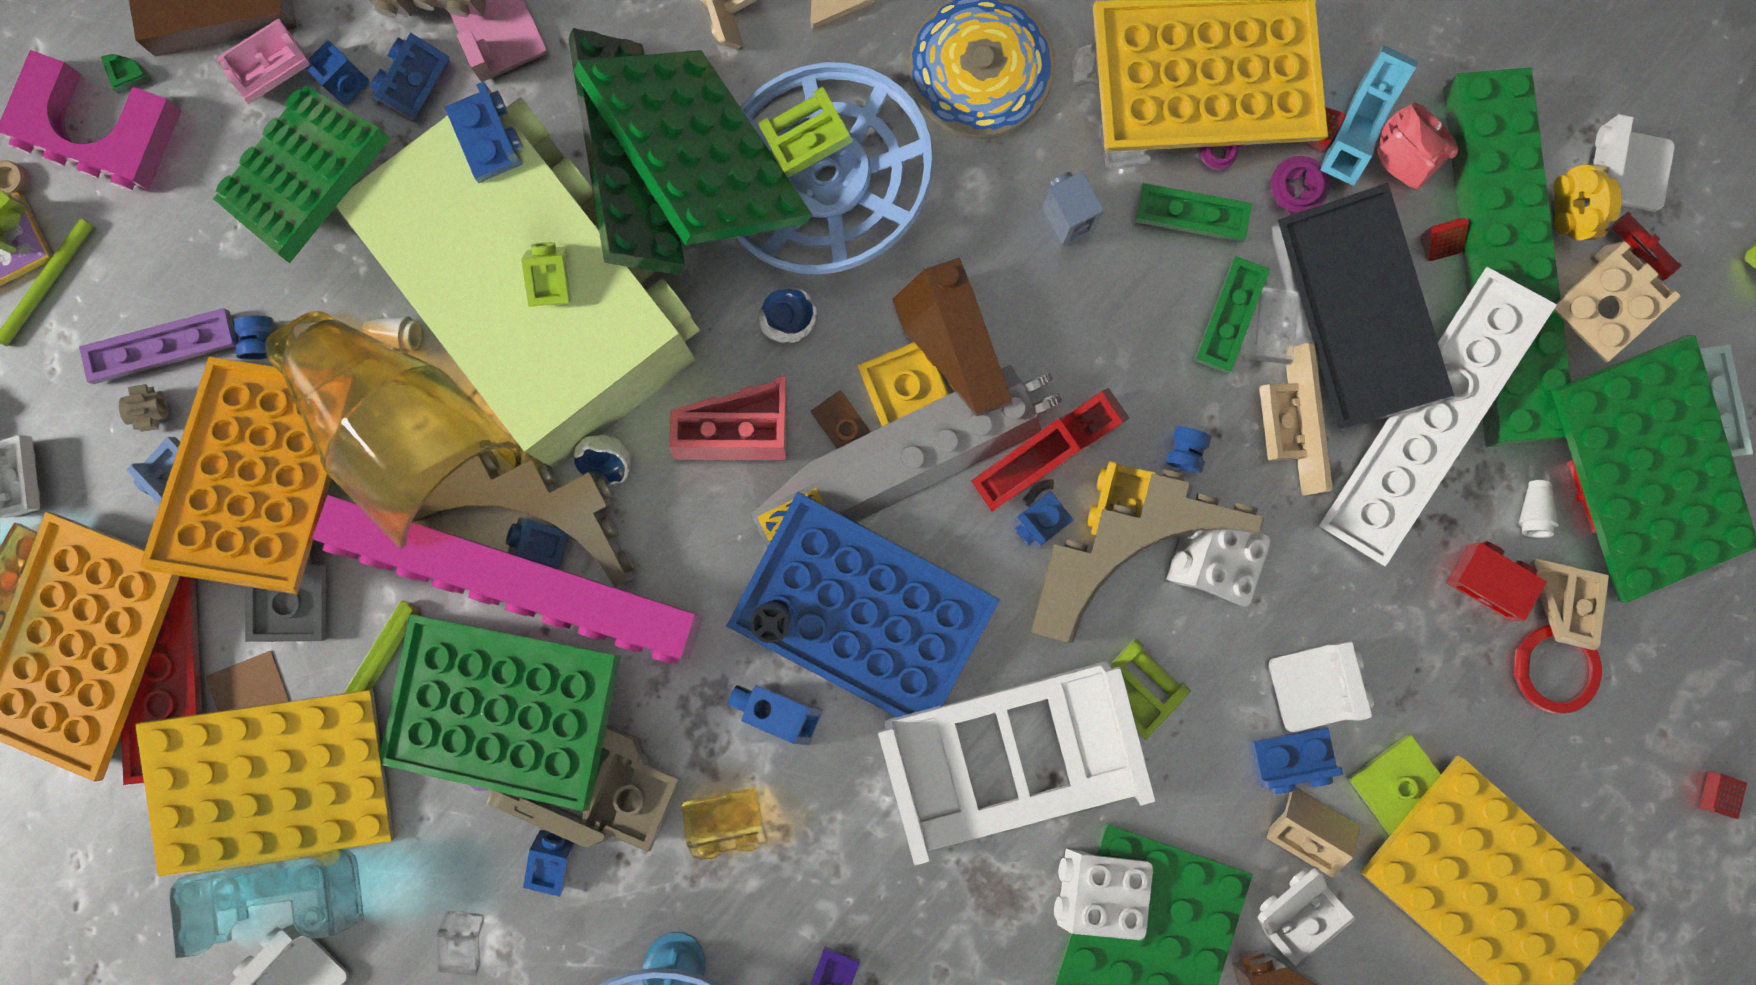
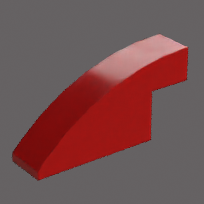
M1109 388L1102 390L1073 412L1052 422L975 477L971 482L993 512L1129 420L1130 417Z

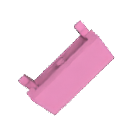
M279 18L217 57L219 64L225 70L224 74L248 104L311 65L303 48Z

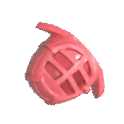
M1418 103L1409 104L1387 121L1376 147V154L1382 166L1394 177L1417 191L1448 158L1452 159L1458 153L1456 140L1448 129L1423 105Z

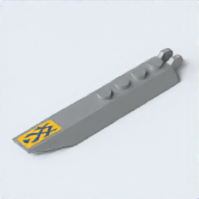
M1008 365L1002 368L1001 371L1012 399L1011 405L976 416L958 394L953 392L809 462L750 514L766 547L768 548L798 491L858 522L1036 435L1041 431L1037 413L1046 411L1063 401L1059 393L1050 394L1034 404L1030 401L1027 392L1048 385L1053 380L1050 372L1043 373L1022 383L1013 367Z

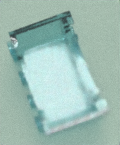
M347 848L328 849L215 866L180 877L173 883L170 889L169 898L176 958L196 956L208 951L214 944L231 941L232 928L238 922L249 918L248 907L291 901L295 929L307 938L334 936L364 921L358 862L356 856Z

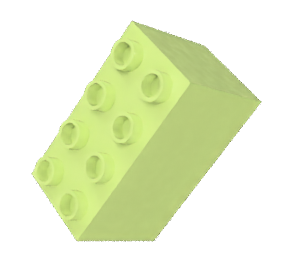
M520 97L506 107L508 113L502 115L507 128L513 126L520 138L523 149L517 152L523 165L478 183L474 179L447 115L351 187L336 207L524 452L557 469L574 456L575 446L583 438L601 435L695 363L696 359L685 342L700 330L692 320L690 312L663 278L647 290L642 287L640 283L651 276L654 271L604 263L600 234L596 228L598 221L592 187L568 157L564 159L562 153L550 139L548 131ZM541 242H555L556 247H567L568 255L565 262L571 296L569 303L528 307L521 258L527 250H531V245Z

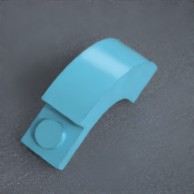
M1383 45L1371 68L1366 71L1344 112L1346 117L1329 144L1320 169L1321 171L1353 186L1356 184L1373 155L1377 138L1392 107L1417 67V60Z

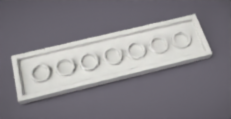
M1486 267L1438 341L1455 398L1389 417L1319 527L1386 567L1557 304Z

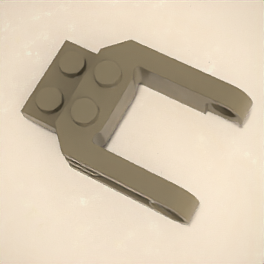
M607 724L602 748L609 750L610 754L602 763L595 781L590 810L583 811V818L549 803L491 791L487 803L503 812L585 848L614 837L649 852L652 850L681 779L650 766L640 738Z

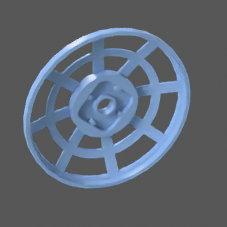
M834 62L805 65L785 72L768 81L751 94L740 106L771 152L772 149L758 123L753 118L774 98L802 85L805 100L814 96L813 91L818 89L817 81L849 80L874 88L864 108L846 102H832L839 115L857 119L849 132L853 142L788 178L812 213V217L827 218L830 236L802 234L797 232L800 226L774 230L775 233L761 247L749 235L736 237L747 250L772 266L799 274L821 275L842 272L863 265L883 254L899 241L913 225L926 202L932 183L934 167L933 145L926 121L915 101L901 86L887 76L864 66ZM887 95L896 101L908 114L918 132L919 140L899 148L891 129L877 116ZM822 109L816 111L815 113L807 116L799 122L777 133V136L779 137L783 135L784 133L792 129L794 126L800 124L805 120L811 119L824 111ZM870 126L883 138L889 152L871 158L867 157L860 143ZM923 155L922 183L917 199L909 212L893 204L901 186L902 163ZM833 167L836 169L832 179L828 181L817 179L818 173L823 168ZM892 167L890 185L884 199L869 192L871 173ZM858 204L874 212L862 224L849 231H844L842 215L852 210ZM884 217L900 224L892 234L877 246L859 256L848 259L846 243L869 232ZM788 240L809 247L831 246L833 263L804 265L783 260L775 256V254Z

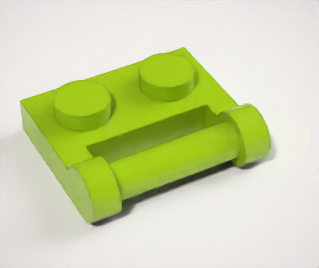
M823 86L813 91L814 96L771 120L765 118L758 122L787 178L853 142ZM820 109L824 111L783 135L777 136V133Z
M1134 638L1113 660L1110 667L1121 668L1137 733L1144 740H1147L1190 694L1191 689L1183 682L1179 684L1142 649L1144 645L1137 638ZM1131 660L1169 695L1163 703L1125 668Z

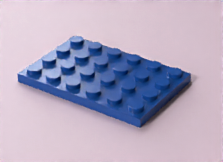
M798 491L726 627L882 710L899 717L943 706L1000 599ZM769 601L782 603L791 614V625L788 633L782 640L776 643L760 641L751 630L753 614L760 605Z

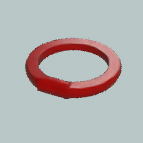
M1550 625L1539 627L1529 633L1523 639L1518 649H1515L1513 678L1516 679L1517 685L1524 697L1535 707L1553 714H1568L1578 711L1594 698L1600 687L1602 663L1597 649L1591 650L1580 647L1587 658L1589 666L1586 686L1578 696L1569 701H1551L1543 697L1535 689L1529 676L1530 659L1533 649L1542 640L1554 636Z

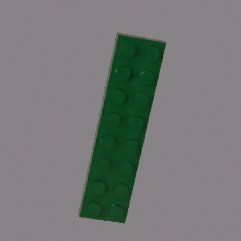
M573 28L568 38L573 72L579 60L645 55L643 44L629 39L602 35L594 31ZM574 73L604 263L680 275L685 266L680 237Z

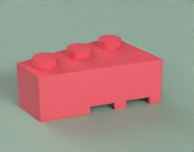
M786 375L774 378L775 381L752 388L748 386L742 388L740 392L718 399L716 396L671 410L669 448L674 459L787 460L788 386Z

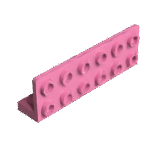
M485 0L486 7L483 16L469 14L468 17H459L450 13L459 32L457 37L466 58L481 82L547 53V49L525 0Z

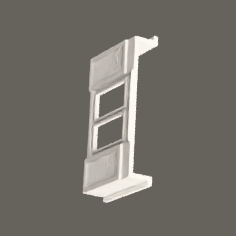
M1107 661L948 705L937 706L885 720V729L878 731L914 866L930 862L928 851L1122 799L1135 796L1140 806L1155 802L1121 668H1111ZM1048 699L1070 784L1030 795L1007 710ZM996 713L1018 798L978 809L955 724Z

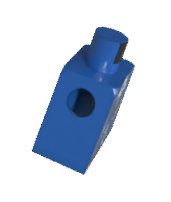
M736 685L728 702L730 707L744 712L741 719L742 722L785 741L799 745H810L823 709L755 685L753 690ZM770 704L771 713L769 714V716H767L766 710L768 705Z

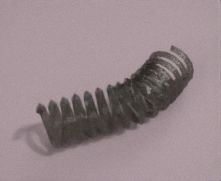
M1053 478L1052 484L1051 479H1049V482L1048 479H1044V482L1041 481V483L1035 484L1036 487L1033 486L1029 490L1030 492L1023 498L1026 502L1025 505L1030 506L1040 493L1053 489Z

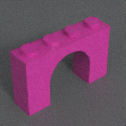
M30 50L0 120V134L10 139L8 145L27 154H31L33 149L44 152L42 158L61 166H65L67 161L77 164L76 170L99 179L101 173L111 177V183L133 191L134 186L149 190L182 110L164 97L132 86L120 118L114 129L107 136L94 143H72L66 132L65 115L81 74L63 61Z

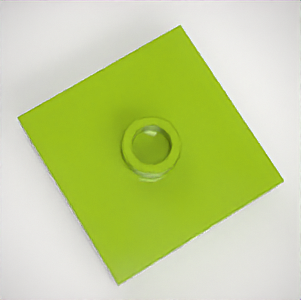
M1407 734L1347 779L1390 836L1441 774L1411 734Z

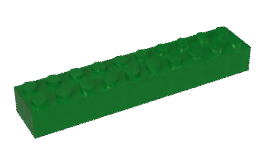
M1532 67L1458 73L1443 88L1448 131L1455 138L1458 146V153L1452 158L1458 218H1467L1469 222L1463 249L1467 293L1469 295L1486 267L1549 301L1556 303L1560 299V290ZM1554 311L1482 419L1486 448L1566 440L1551 390L1570 383L1571 378L1564 322Z

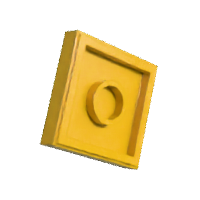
M915 342L857 365L882 427L949 394L941 372L936 366H932Z

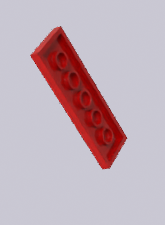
M179 577L121 731L123 785L144 783L136 724L202 714L195 578Z

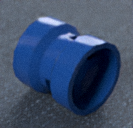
M256 315L242 316L234 319L235 332L239 335V342L236 344L237 358L260 360L275 357V344L270 338V334L274 330L273 318Z
M1176 426L1172 437L1175 442L1174 448L1168 452L1165 463L1179 470L1202 473L1205 464L1202 458L1205 449L1209 448L1212 436L1193 428Z

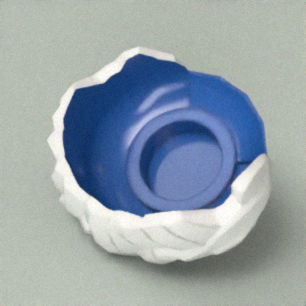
M801 288L774 291L767 296L762 308L759 310V326L768 338L783 344L786 342H799L801 338L810 333L815 325L817 306L812 297Z
M607 435L587 436L575 446L574 464L582 475L597 471L599 476L604 475L611 485L622 483L627 478L630 471V452L617 438Z

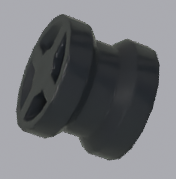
M769 601L760 605L751 619V630L754 636L765 643H776L782 640L788 633L791 625V614L788 608L776 601Z

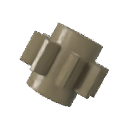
M147 384L128 387L130 396L121 397L119 400V412L123 422L126 425L133 424V429H140L141 432L159 429L158 420L166 419L168 416V404L164 394L161 391L155 392L154 387H148Z

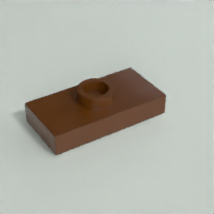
M841 390L810 411L836 449L871 432Z

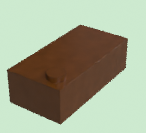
M129 0L135 40L154 56L248 38L278 18L288 30L297 28L292 0Z

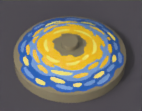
M949 0L941 4L925 18L916 31L910 47L908 63L911 89L923 112L944 130L957 136L971 139H992L1005 136L1027 124L1045 103L1050 92L1055 70L1054 51L1044 26L1030 10L1014 0Z

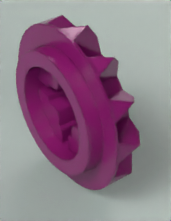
M1294 156L1281 162L1271 176L1270 193L1276 199L1277 206L1288 210L1290 214H1295L1323 205L1330 192V179L1327 173L1320 170L1322 165L1315 159L1306 156ZM1304 173L1303 185L1309 189L1304 190L1295 198V187L1290 185L1289 182H1295Z

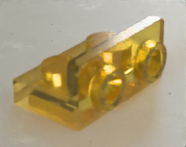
M756 787L681 803L686 845L693 858L712 860L720 857L723 852L733 850L749 852L757 849L759 845L768 842L763 827L759 795Z

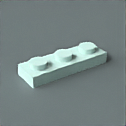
M1731 345L1700 349L1732 457L1751 455L1753 450Z

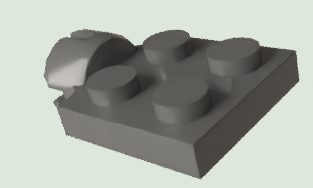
M310 554L298 594L245 586V642L326 640V565L312 563Z

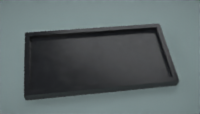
M1389 183L1279 219V227L1339 430L1345 431L1455 398Z

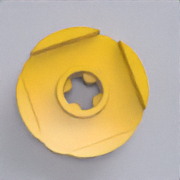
M1597 164L1578 165L1555 179L1553 190L1555 193L1554 228L1556 232L1562 235L1566 234L1571 239L1578 241L1597 240L1609 232L1605 230L1610 222L1617 221L1620 215L1622 193L1617 179L1610 178L1604 171L1608 170L1606 167ZM1585 198H1589L1590 205L1585 207Z

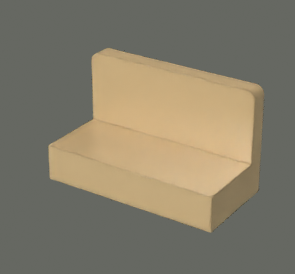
M1296 788L1295 791L1290 792L1283 814L1269 827L1267 839L1310 865L1318 867L1322 872L1333 878L1354 858L1360 826Z

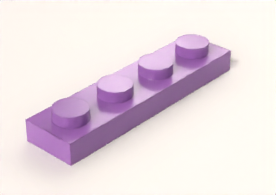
M222 308L79 346L87 382L97 384L236 347L237 340L230 311Z

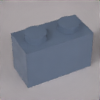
M1083 171L1073 176L1071 172H1066L1051 181L1052 186L1048 189L1042 208L1063 246L1095 230L1104 210Z

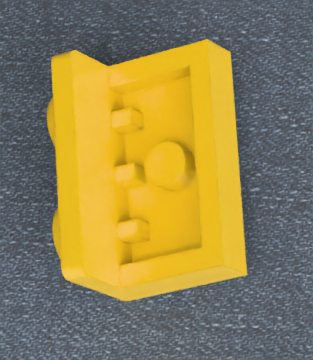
M1109 461L1107 469L1102 468L1098 477L1097 490L1101 491L1098 505H1092L1089 513L1088 527H1092L1091 534L1096 536L1102 509L1113 511L1114 504L1137 510L1135 517L1140 518L1151 474L1157 473Z

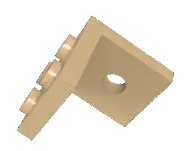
M1625 241L1604 246L1593 256L1599 263L1555 303L1557 305L1554 309V312L1605 362L1613 359L1681 297L1677 291H1671L1657 277L1658 273L1648 263L1643 264L1629 250L1630 246ZM1607 296L1614 297L1620 307L1618 314L1611 319L1604 318L1599 312V303Z

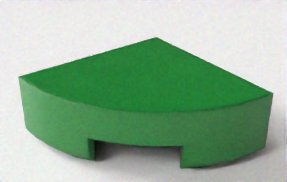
M117 54L100 57L111 86L118 94L131 89L132 86L136 87L152 80L148 71L131 58Z

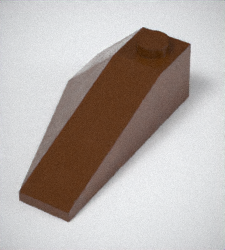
M960 257L924 269L892 299L904 333L923 351L926 359L932 366H936L949 381L952 389L976 416L1011 405L1012 399Z

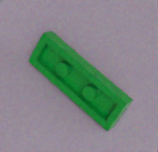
M1142 183L1134 222L1244 242L1247 236L1252 203Z
M1238 256L1232 259L1194 361L1227 374L1232 372L1270 272L1269 268Z

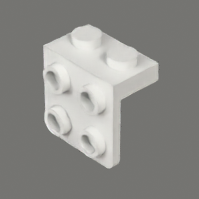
M1618 114L1605 125H1602L1597 133L1594 164L1606 167L1608 170L1604 171L1609 177L1617 179L1621 188L1623 206L1656 212L1662 209L1665 204L1675 147L1674 143L1669 139L1631 132L1633 117Z
M18 435L1 440L0 518H10L40 510V491L37 484L32 436Z
M1208 530L1181 535L1171 560L1166 580L1178 585L1201 589L1239 606L1247 607L1252 601L1270 546V538L1263 533L1257 534L1237 530Z
M1352 641L1337 642L1275 657L1270 660L1269 669L1286 730L1297 732L1343 720L1359 721L1372 717L1370 708L1374 706L1373 696L1368 685L1363 684L1360 670L1364 668L1363 658L1357 647L1354 648Z
M1066 848L1065 858H1062L1059 864V878L1062 881L1060 897H1057L1054 906L1057 925L1072 934L1134 940L1143 939L1147 929L1153 875L1152 864L1143 860L1096 856L1082 850Z
M1315 867L1310 872L1307 869L1299 872L1290 881V889L1280 897L1278 894L1272 895L1260 907L1261 913L1258 916V920L1264 933L1295 969H1298L1355 920L1350 911L1329 890L1324 875L1318 867Z
M296 922L283 929L277 926L269 932L260 942L263 949L255 958L252 956L247 957L233 971L236 978L230 985H343L347 981L349 973L318 941Z

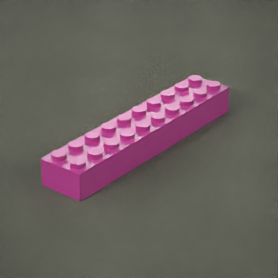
M327 495L312 537L313 540L325 543L323 551L357 559L358 555H361L360 563L379 569L383 568L393 571L394 566H396L395 574L416 581L428 582L429 578H433L431 585L433 587L464 594L466 589L470 591L468 598L489 605L499 606L500 601L506 602L504 610L522 616L535 617L537 612L543 614L541 622L552 626L570 629L571 625L574 624L580 626L578 630L580 635L605 641L607 636L616 638L615 646L633 652H642L644 647L653 650L651 658L669 664H678L679 659L690 658L703 619L701 615L330 495Z

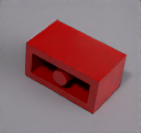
M1483 541V543L1467 545L1446 584L1510 622L1525 621L1547 581L1536 575L1538 570L1533 566L1519 560L1515 563L1503 556L1505 551L1491 542Z

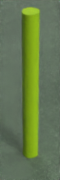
M82 218L78 220L0 328V344L8 347L94 226Z

